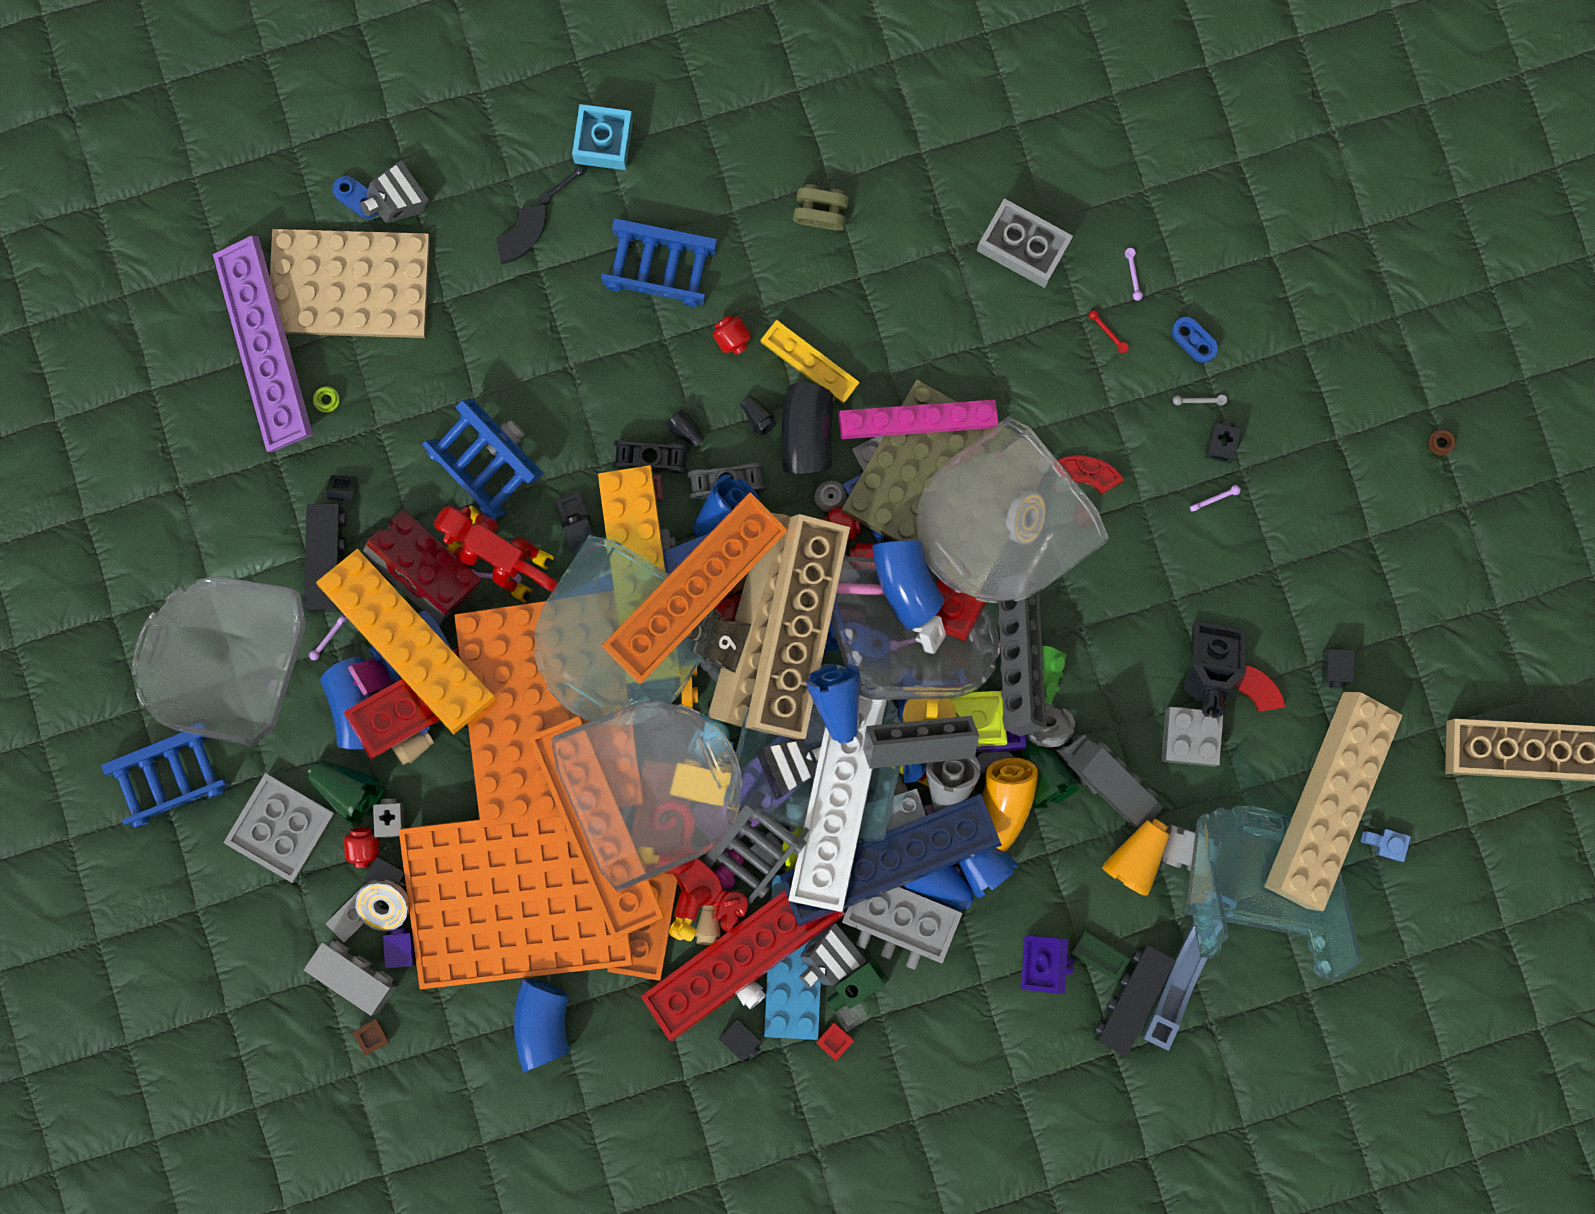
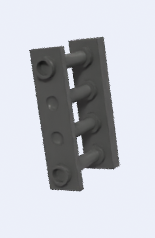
M759 789L702 860L709 868L715 862L719 865L722 863L751 886L754 891L747 899L750 904L757 895L761 899L771 888L768 882L793 852L796 855L800 853L807 844L804 837L810 831L805 827L796 837L763 811L764 807L760 804L766 798V795ZM748 819L758 820L790 847L784 852L752 827V822ZM737 833L742 836L745 834L778 860L777 863L771 866L740 841L741 837ZM726 847L729 850L734 849L766 875L762 881L730 857Z

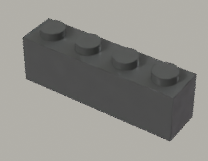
M972 716L866 726L863 751L869 769L975 758L979 733Z
M1087 739L1069 761L1068 765L1128 823L1139 829L1147 820L1152 822L1163 808L1156 800L1158 795L1147 786L1143 788L1141 786L1142 779L1131 771L1128 773L1126 771L1128 766L1115 756L1113 758L1110 755L1113 751L1101 741L1096 744Z

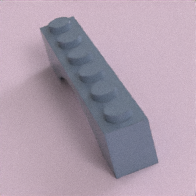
M1206 891L1175 958L1176 962L1159 993L1140 1038L1169 1051L1181 1025L1186 1006L1197 979L1215 943L1224 930L1236 902L1213 891Z

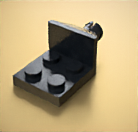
M1194 620L1191 637V665L1182 691L1195 700L1203 702L1202 713L1206 717H1209L1211 707L1212 718H1218L1224 713L1223 705L1235 700L1246 673V630Z

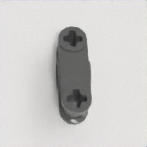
M750 463L736 467L690 471L687 473L688 477L691 478L692 486L690 499H707L714 483L721 476L728 474L733 475L734 480L738 481L740 478L745 480L756 493L766 490V486L762 482L761 469H763V464ZM752 473L754 475V483H752Z

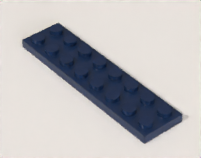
M981 794L857 843L844 909L1001 846L1002 844ZM795 869L779 875L788 900ZM789 901L799 927L838 912Z

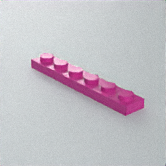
M995 400L839 411L838 414L841 439L997 428L999 425Z

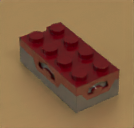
M402 510L391 519L387 529L384 531L380 529L367 540L362 552L378 571L423 611L426 610L439 625L474 595L482 580L405 510Z

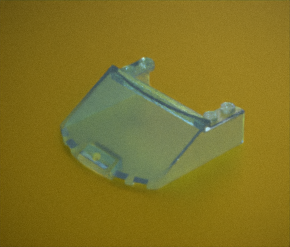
M1235 806L1232 809L1218 808L1214 812L1206 813L1197 819L1185 914L1192 915L1200 957L1212 959L1220 953V944L1229 937L1227 922L1309 937L1308 947L1312 951L1315 963L1313 970L1316 975L1327 980L1337 982L1362 961L1341 871L1324 911L1306 909L1264 887L1292 817L1260 807Z

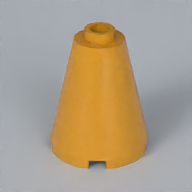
M1154 819L1153 822L1147 820L1104 862L1102 869L1113 878H1118L1124 882L1125 886L1141 895L1147 896L1151 891L1170 834L1166 831L1168 826L1157 819Z

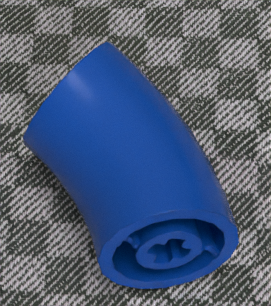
M912 540L872 545L877 577L894 614L906 629H915L927 623L941 609L944 603V595L938 589L928 569L923 542Z
M352 657L336 663L326 670L320 680L330 705L335 725L337 746L340 748L365 749L345 717L344 711L379 692L363 695L360 688L353 684L355 680L348 667L366 661L361 657Z
M522 978L514 1012L515 1045L523 1073L571 1053L565 1029L566 1009L570 995L560 988L532 978Z

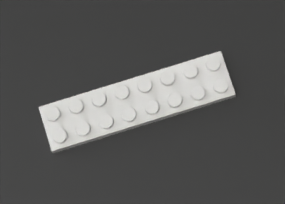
M860 693L858 734L849 743H838V741L833 740L825 726L804 828L807 827L810 831L804 837L807 844L798 854L789 895V901L843 912L873 768L869 769L863 751L866 726L882 725L887 698Z

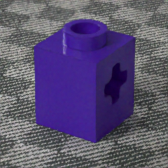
M406 928L390 930V935L383 936L385 968L416 965L412 933H407Z

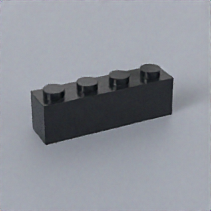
M339 504L306 505L304 609L308 612H341L316 583L342 561V553H346V538L342 537V527L347 525V513L343 511Z
M1143 945L1142 949L1138 947L1131 958V962L1134 964L1130 972H1124L1119 982L1121 989L1118 995H1113L1106 1007L1109 1010L1106 1019H1100L1094 1030V1033L1097 1035L1096 1041L1126 1057L1176 962L1175 959L1148 945Z

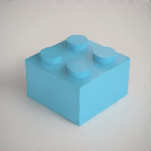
M579 104L572 152L574 163L626 170L633 124L632 112Z

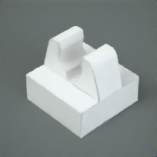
M934 616L924 625L913 629V631L919 632L915 638L916 641L923 644L925 652L935 654L946 636L941 617Z

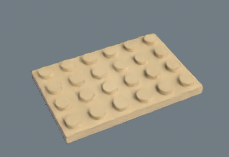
M272 229L270 280L285 334L425 338L429 234Z

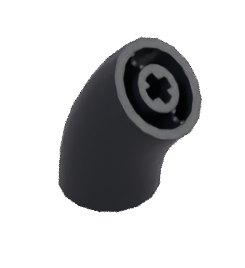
M800 382L788 386L786 390L781 429L782 467L784 472L795 474L813 473L826 470L833 465L831 437L835 398L829 389L821 385Z

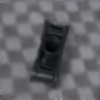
M626 440L614 441V446L616 447L615 462L612 463V468L624 470L651 465L652 471L672 474L688 473V469L685 466L686 454L689 452L690 447L687 445L637 443ZM648 452H656L658 456L653 463L644 461V457Z

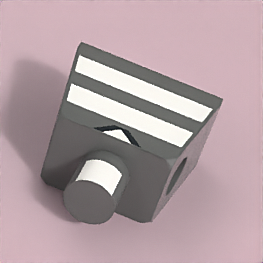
M401 160L370 183L366 192L369 199L361 202V208L366 216L378 212L384 222L390 223L423 213L429 199Z
M833 923L812 938L801 953L800 957L808 968L799 978L808 988H811L818 980L823 985L832 986L862 966L866 960L838 925Z

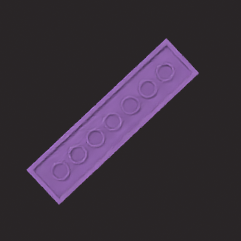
M249 236L213 254L266 451L275 452L310 437L313 433L258 236Z

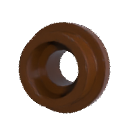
M1440 429L1431 434L1428 445L1434 454L1445 456L1453 451L1455 438L1451 432ZM1443 439L1445 447L1438 446L1437 440Z

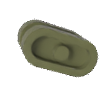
M806 184L804 188L798 189L796 201L803 204V208L794 209V222L829 230L844 229L846 218L839 214V211L847 210L849 197L845 195L844 191L839 189L819 190L818 186ZM813 206L826 208L829 210L828 212L813 209Z

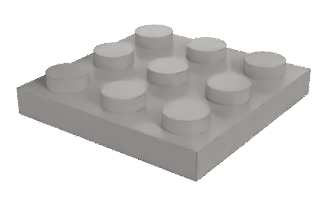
M265 773L223 843L289 882L295 883L336 813Z

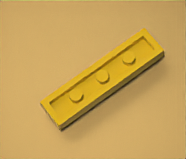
M777 320L761 339L763 345L815 384L829 389L833 393L834 398L843 405L860 384L859 381Z

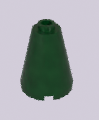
M1025 737L1026 749L1017 751L1019 758L1030 761L1036 765L1038 770L1037 787L1032 804L1033 809L1048 808L1047 802L1055 801L1058 804L1079 790L1078 786H1081L1080 781L1051 747L1038 746Z
M326 760L314 762L308 770L309 783L348 824L354 827L363 823L360 819L365 814L370 816L373 813V805H378L382 798L384 790L380 788V785H384V782L376 777Z

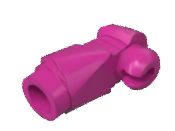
M734 849L727 850L730 857L740 865L743 863V856ZM721 863L717 871L713 870V872L719 877L721 886L724 889H730L735 883V879L732 876L736 874Z

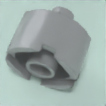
M1170 824L1168 829L1170 837L1161 861L1178 868L1185 864L1187 865V870L1206 877L1207 872L1211 873L1221 842Z

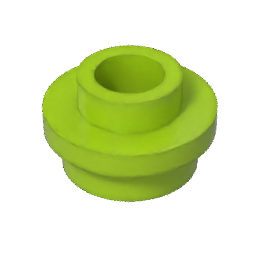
M321 387L315 392L313 403L319 411L330 413L339 406L340 396L332 387ZM330 396L331 402L323 404L324 397Z

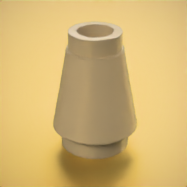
M420 732L394 746L392 749L402 765H405L408 762L411 764L434 742L428 732L424 735Z
M712 905L703 906L695 934L697 944L710 946L721 938L720 921L712 919L714 909Z

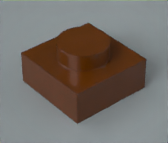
M378 1018L352 1032L364 1056L390 1043Z

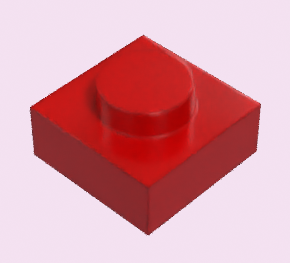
M833 1022L816 1043L837 1061L854 1040Z

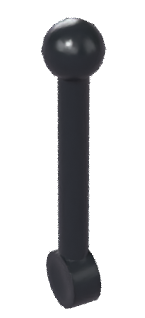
M581 166L576 167L573 174L550 192L542 193L540 201L543 204H548L550 197L577 176H583L585 173L584 168Z

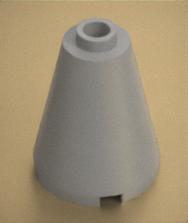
M976 757L927 763L926 774L935 812L968 799L980 777V764Z

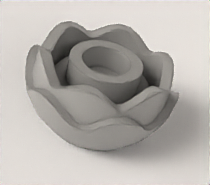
M829 480L817 487L814 500L823 512L829 513L831 508L844 506L847 500V492L842 484ZM829 494L833 495L832 499L828 497Z

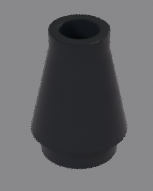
M752 396L746 398L740 404L754 432H758L762 436L776 426L775 415L758 403Z
M682 409L667 423L671 428L669 431L690 444L693 448L705 438L689 413L686 414Z

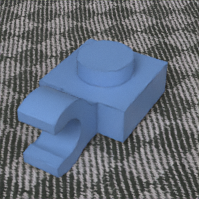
M1382 829L1381 836L1368 831L1362 832L1360 842L1378 847L1376 855L1404 862L1411 836Z

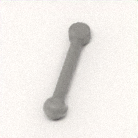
M1177 395L1173 398V403L1177 406L1182 403H1217L1219 406H1223L1227 402L1225 395H1219L1217 398H1182Z

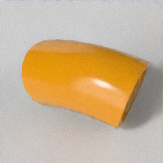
M1021 758L997 760L991 763L986 771V782L982 798L1002 844L997 849L1003 852H1007L1021 832L1030 813L1037 787L1038 770L1036 765Z

